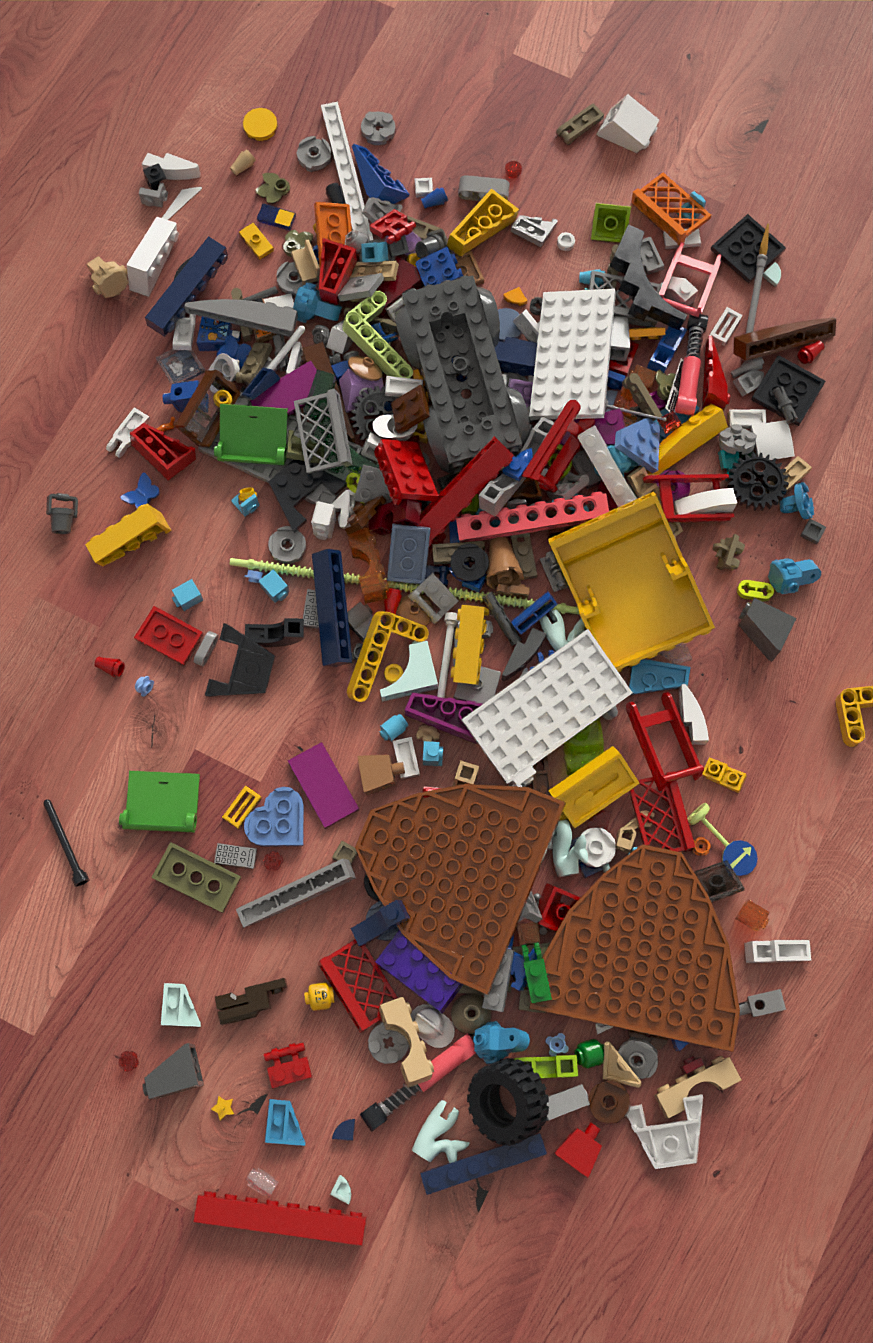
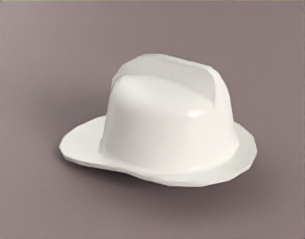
M222 353L216 357L208 370H218L223 373V377L227 381L233 382L236 380V373L240 372V361ZM212 385L209 388L213 393L218 391Z
M393 414L379 416L373 422V430L378 436L391 438L392 440L407 441L417 429V425L404 433L399 434L395 428Z
M423 1004L417 1006L412 1011L410 1016L412 1021H416L418 1025V1037L428 1045L442 1048L452 1042L455 1029L448 1017L438 1012L431 1005Z

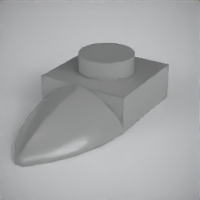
M752 370L733 381L742 397L760 385L764 378V372Z

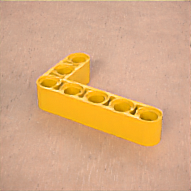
M376 612L371 620L350 679L347 696L357 702H363L368 698L391 633L411 641L423 642L429 635L427 627L390 612ZM383 615L387 619L384 625L381 624V617ZM400 622L403 623V629L401 631L398 630V624ZM419 628L420 635L416 638L415 631ZM378 633L380 635V640L376 643L374 641V636ZM372 651L374 657L369 661L368 654ZM366 669L367 676L365 679H362L361 673ZM360 688L361 694L356 697L355 690Z
M873 686L844 689L835 699L842 739L849 747L857 746L865 738L860 708L873 707ZM862 694H866L869 701L864 700ZM843 696H847L850 699V703L845 702ZM847 714L853 717L854 722L847 719ZM850 733L856 734L857 740H853Z

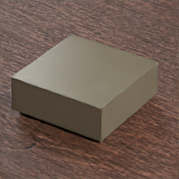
M341 841L332 859L336 861L347 859L352 864L358 853L353 846Z

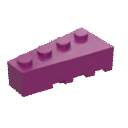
M620 408L605 412L604 418H595L594 425L606 445H615L616 432L625 428L624 417ZM568 431L564 435L559 445L564 446V444L566 443L567 439L571 435Z
M412 692L405 708V716L477 744L461 719L481 706L482 703Z

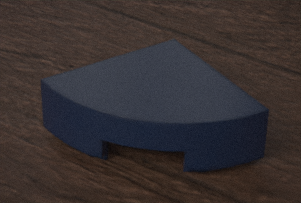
M349 1119L339 1124L333 1133L332 1139L353 1141L355 1119Z

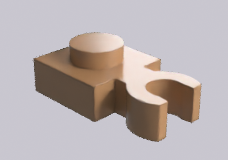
M498 584L496 595H511V598L516 596L517 599L522 597V599L527 598L528 600L530 587H526L524 584L511 585V587Z

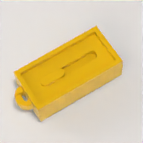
M612 746L548 791L552 797L566 802L560 820L568 819L571 825L576 828L640 783L620 752Z

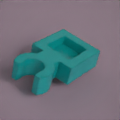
M724 450L718 452L721 470L726 469V474H729L730 469H733V463H737L739 459V453L736 451V454H731Z

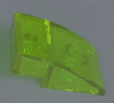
M600 717L563 743L567 775H572L604 752Z

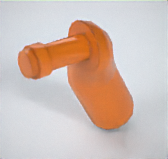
M171 417L170 423L162 424L156 429L162 432L173 429L175 427V417Z

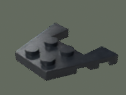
M292 460L269 480V485L292 531L295 533L307 522L295 509L299 503L321 484L336 496L347 486V482L324 470L308 474L305 461Z
M224 623L219 640L238 645L229 683L209 679L205 696L266 693L276 655L229 624Z

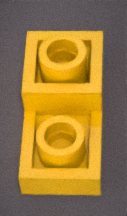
M710 757L702 773V776L737 793L740 792L747 777L746 773L730 768L726 763Z

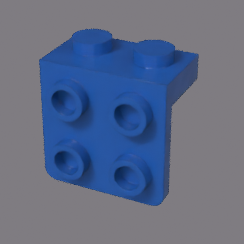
M448 247L416 261V266L424 286L441 284L445 280L453 281L463 276L461 269H457L455 266L458 264L455 254H450Z

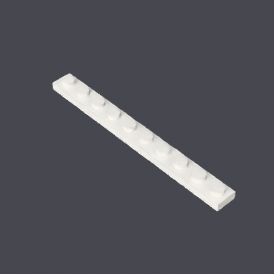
M338 102L321 105V110L345 204L350 205L352 231L362 228V233L368 236L369 242L373 240V236L369 229L368 218L362 214L365 206Z

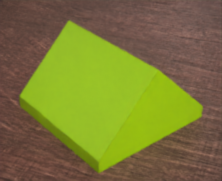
M596 203L591 239L620 242L629 224L631 207Z

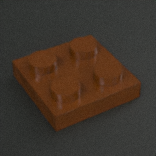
M421 384L391 402L395 428L399 434L404 433L430 417L426 391Z

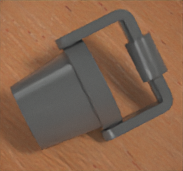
M443 229L427 233V238L416 244V254L420 259L447 247L448 239Z
M63 493L47 496L46 514L50 515L52 533H71L73 518H77L78 499L76 497ZM52 499L67 502L73 501V509L51 508Z

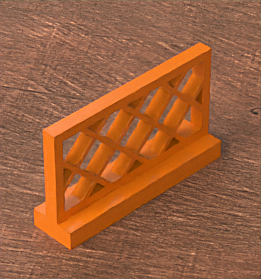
M664 172L642 189L637 188L632 193V204L663 232L665 231L679 246L681 242H685L686 237L711 219L712 216ZM664 180L668 186L659 187L657 183ZM655 191V197L646 196L644 193ZM657 191L667 192V197H657ZM669 192H677L680 197H669ZM657 202H667V207H659ZM669 202H679V208H670ZM682 202L690 203L692 208H681ZM669 212L679 213V218H671ZM681 213H691V219L681 218ZM694 213H701L704 217L702 219H694ZM681 223H690L691 227L685 230L681 227Z

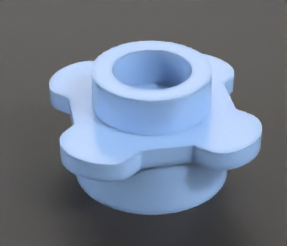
M248 570L247 575H244V577H248L249 582L259 583L263 572Z
M148 676L140 677L135 684L136 691L141 693L142 697H145L154 685V681L149 680L150 677Z
M559 1033L555 1037L548 1036L546 1038V1044L549 1046V1054L551 1056H556L561 1052H568L569 1048L564 1040V1034Z

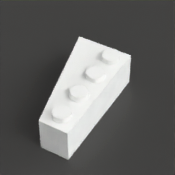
M156 217L127 263L130 291L150 296L174 243L178 240L177 223Z

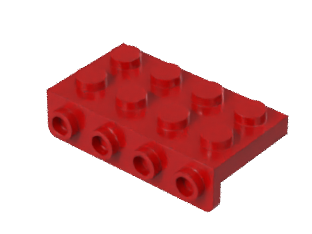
M381 439L375 448L374 455L379 463L380 471H382L384 482L387 485L393 504L399 505L402 499L436 501L439 495L418 442Z

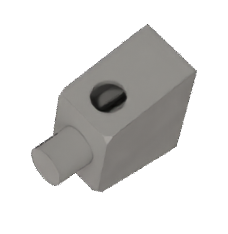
M781 989L748 996V1001L739 1003V1016L751 1013L752 1017L786 1010ZM761 1001L763 1008L757 1009L755 1002Z

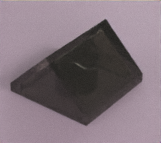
M728 860L694 872L707 892L711 903L745 890Z

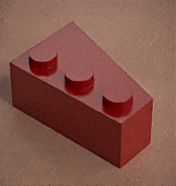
M322 238L319 278L321 300L338 305V294L349 281L358 261L355 248Z
M146 423L141 424L130 432L131 445L168 481L196 460L194 447H188L180 443V440L172 439L166 436L164 432Z

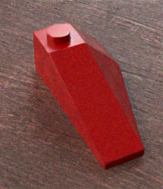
M709 335L705 344L702 409L712 404L724 411L726 404L729 405L730 394L727 393L728 385L713 337Z
M546 883L538 905L543 919L537 923L557 931L567 912L581 897Z

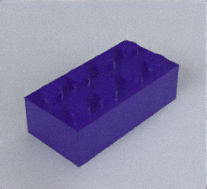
M400 930L375 961L379 967L441 1014H443L464 985L449 978L414 946Z

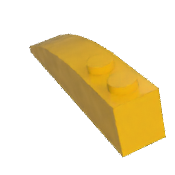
M712 404L706 406L702 411L691 416L689 420L669 434L659 444L658 471L651 473L646 469L648 475L661 474L728 428L723 410Z

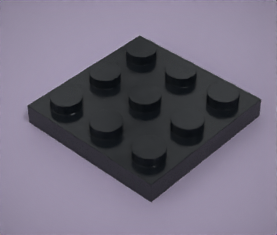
M747 214L716 241L710 250L717 256L718 254L722 255L720 259L746 282L750 283L755 279L757 256L759 255L765 228ZM770 233L768 235L766 255L768 259L765 269L786 249Z
M778 355L751 400L785 418L782 410H779V404L773 394L774 389L783 386L789 400L793 402L792 407L798 417L794 424L799 426L826 381Z

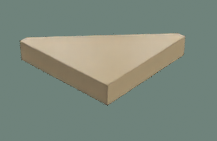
M606 1041L604 1044L603 1079L639 1088L641 1086L640 1079L613 1045Z

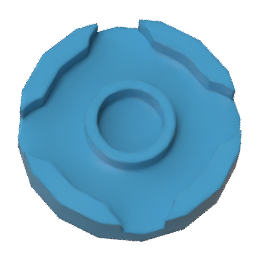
M805 482L795 484V495L785 497L782 501H779L782 513L799 511L804 520L813 518V500L806 493L809 492V488Z

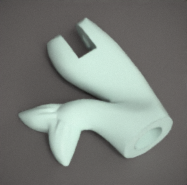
M556 609L549 612L553 624H551L546 615L539 619L542 630L546 633V637L555 652L585 631V625L581 618L566 640L564 621Z
M560 820L552 837L553 863L558 878L578 874L579 859L584 863L588 862L585 836L581 835L575 842V846L570 850L572 829L568 820Z
M443 1100L435 1106L424 1122L412 1148L414 1153L429 1162L441 1152L446 1153L449 1163L457 1160V1152L466 1149L470 1142L460 1140L451 1141L443 1139L435 1141L437 1137L448 1131L455 1124L459 1116V1110L454 1107L447 1116V1120L440 1117L447 1104Z

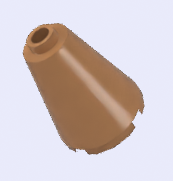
M505 537L492 539L490 541L489 565L486 574L487 585L492 589H496L498 584L510 587L511 585L521 584L524 574L508 539Z

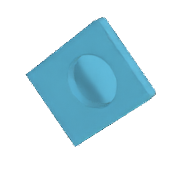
M255 494L240 505L238 495L231 500L245 517L249 513L254 512L259 506Z

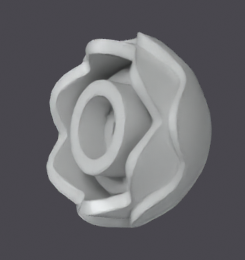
M316 325L312 330L313 341L316 344L323 342L326 347L330 330L323 325Z

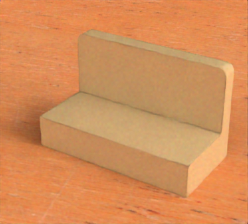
M308 239L305 240V248L291 251V256L303 285L306 282L319 281L320 267Z

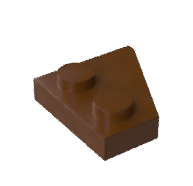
M383 495L364 504L360 503L353 508V513L347 519V524L344 528L348 535L362 529L377 513L374 508L383 505L387 501Z

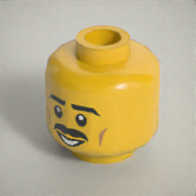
M326 982L311 984L308 987V992L304 993L306 1005L310 1004V1008L313 1011L329 1009L331 1003H334L332 986L329 987Z

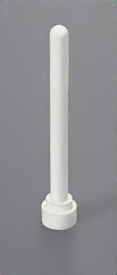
M301 325L297 328L269 364L268 369L273 371L304 333V326Z
M453 612L445 613L444 618L447 631L437 697L445 698L454 628L457 627L459 622L457 620V613Z

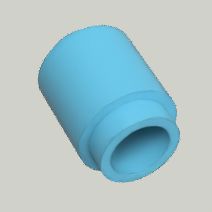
M401 714L394 715L380 725L381 730L379 733L385 741L388 739L393 741L406 731L409 725Z

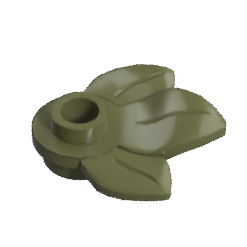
M263 173L262 176L265 184L255 190L259 196L266 198L267 203H276L282 196L289 193L290 184L275 173Z
M296 230L289 231L285 236L286 242L283 245L286 255L292 257L291 251L305 248V240L309 239L311 243L313 234L310 232L298 233Z
M659 369L655 375V380L659 385L657 394L660 399L666 401L669 398L676 374L670 373L665 375Z

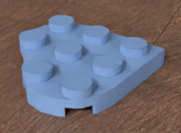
M289 787L276 788L266 797L264 806L255 808L245 818L244 830L250 842L264 847L304 846V805L298 792Z

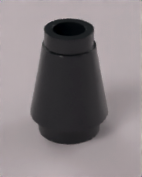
M332 183L325 188V194L331 203L345 204L342 187L338 183Z

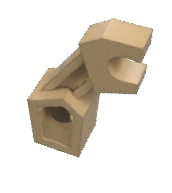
M644 810L640 812L647 816L650 811ZM652 812L649 818L653 819L655 813ZM636 817L618 830L615 841L617 850L626 853L631 851L636 836L635 829H639ZM646 822L644 829H650L652 824ZM629 832V840L622 838L623 833Z

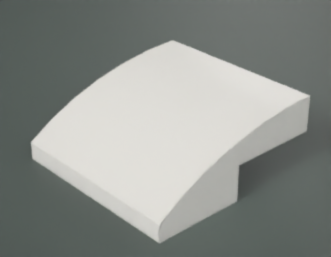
M786 420L751 425V432L757 435L755 443L756 457H759L760 453H762L763 458H766L769 454V460L795 456L792 436Z

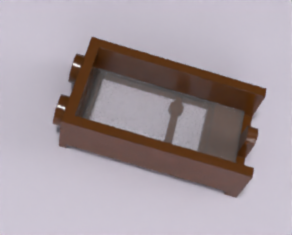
M205 370V375L179 419L174 423V426L199 447H210L220 430V408L214 404V394L219 390L228 391L232 396L231 405L236 403L241 394L236 389V385L227 381L223 377V373L218 370ZM225 398L219 399L221 402L226 401Z

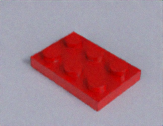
M153 606L134 639L184 666L204 634L202 631Z

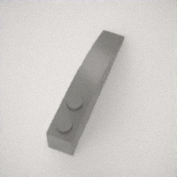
M218 299L188 302L184 306L186 313L288 337L294 334L298 318L297 311L289 306L279 307L272 302L262 303L247 300Z
M341 859L237 908L236 911L243 928L335 889L356 879L349 860Z

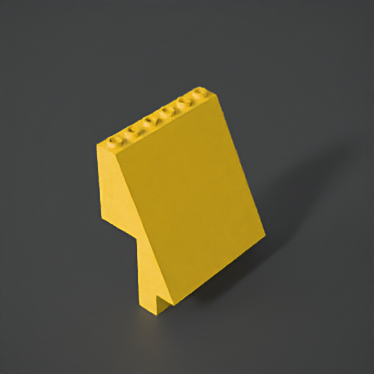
M654 491L548 539L577 603L579 614L586 629L591 632L618 672L622 671V668L626 666L632 667L639 664L642 659H651L663 650H672L679 643H688L695 636L700 634L706 635L712 631L711 629L715 628Z

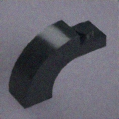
M284 618V621L277 624H245V636L259 645H264V647L292 645L300 642L304 637V619Z

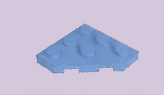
M648 417L616 432L615 448L642 467H645L651 473L658 471L660 426Z

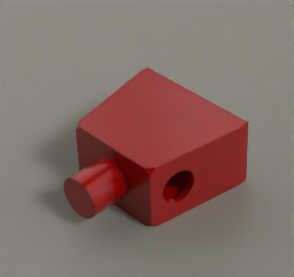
M591 1122L585 1132L575 1128L553 1153L588 1178L602 1145L595 1141L601 1129Z

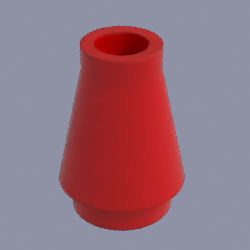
M817 341L802 347L798 352L799 360L803 364L812 363L819 353L824 350V344L821 341Z
M386 589V593H384L385 612L396 615L402 598L401 590Z
M98 656L94 663L95 667L112 677H120L125 669V663L121 659Z

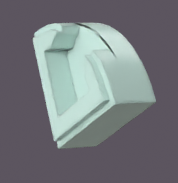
M776 262L763 273V277L775 287L781 278V270Z
M339 1175L330 1195L349 1205L351 1188L348 1181L342 1175Z

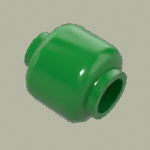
M597 1039L580 1042L574 1051V1055H577L578 1065H582L586 1069L601 1065L604 1061V1045L600 1044Z

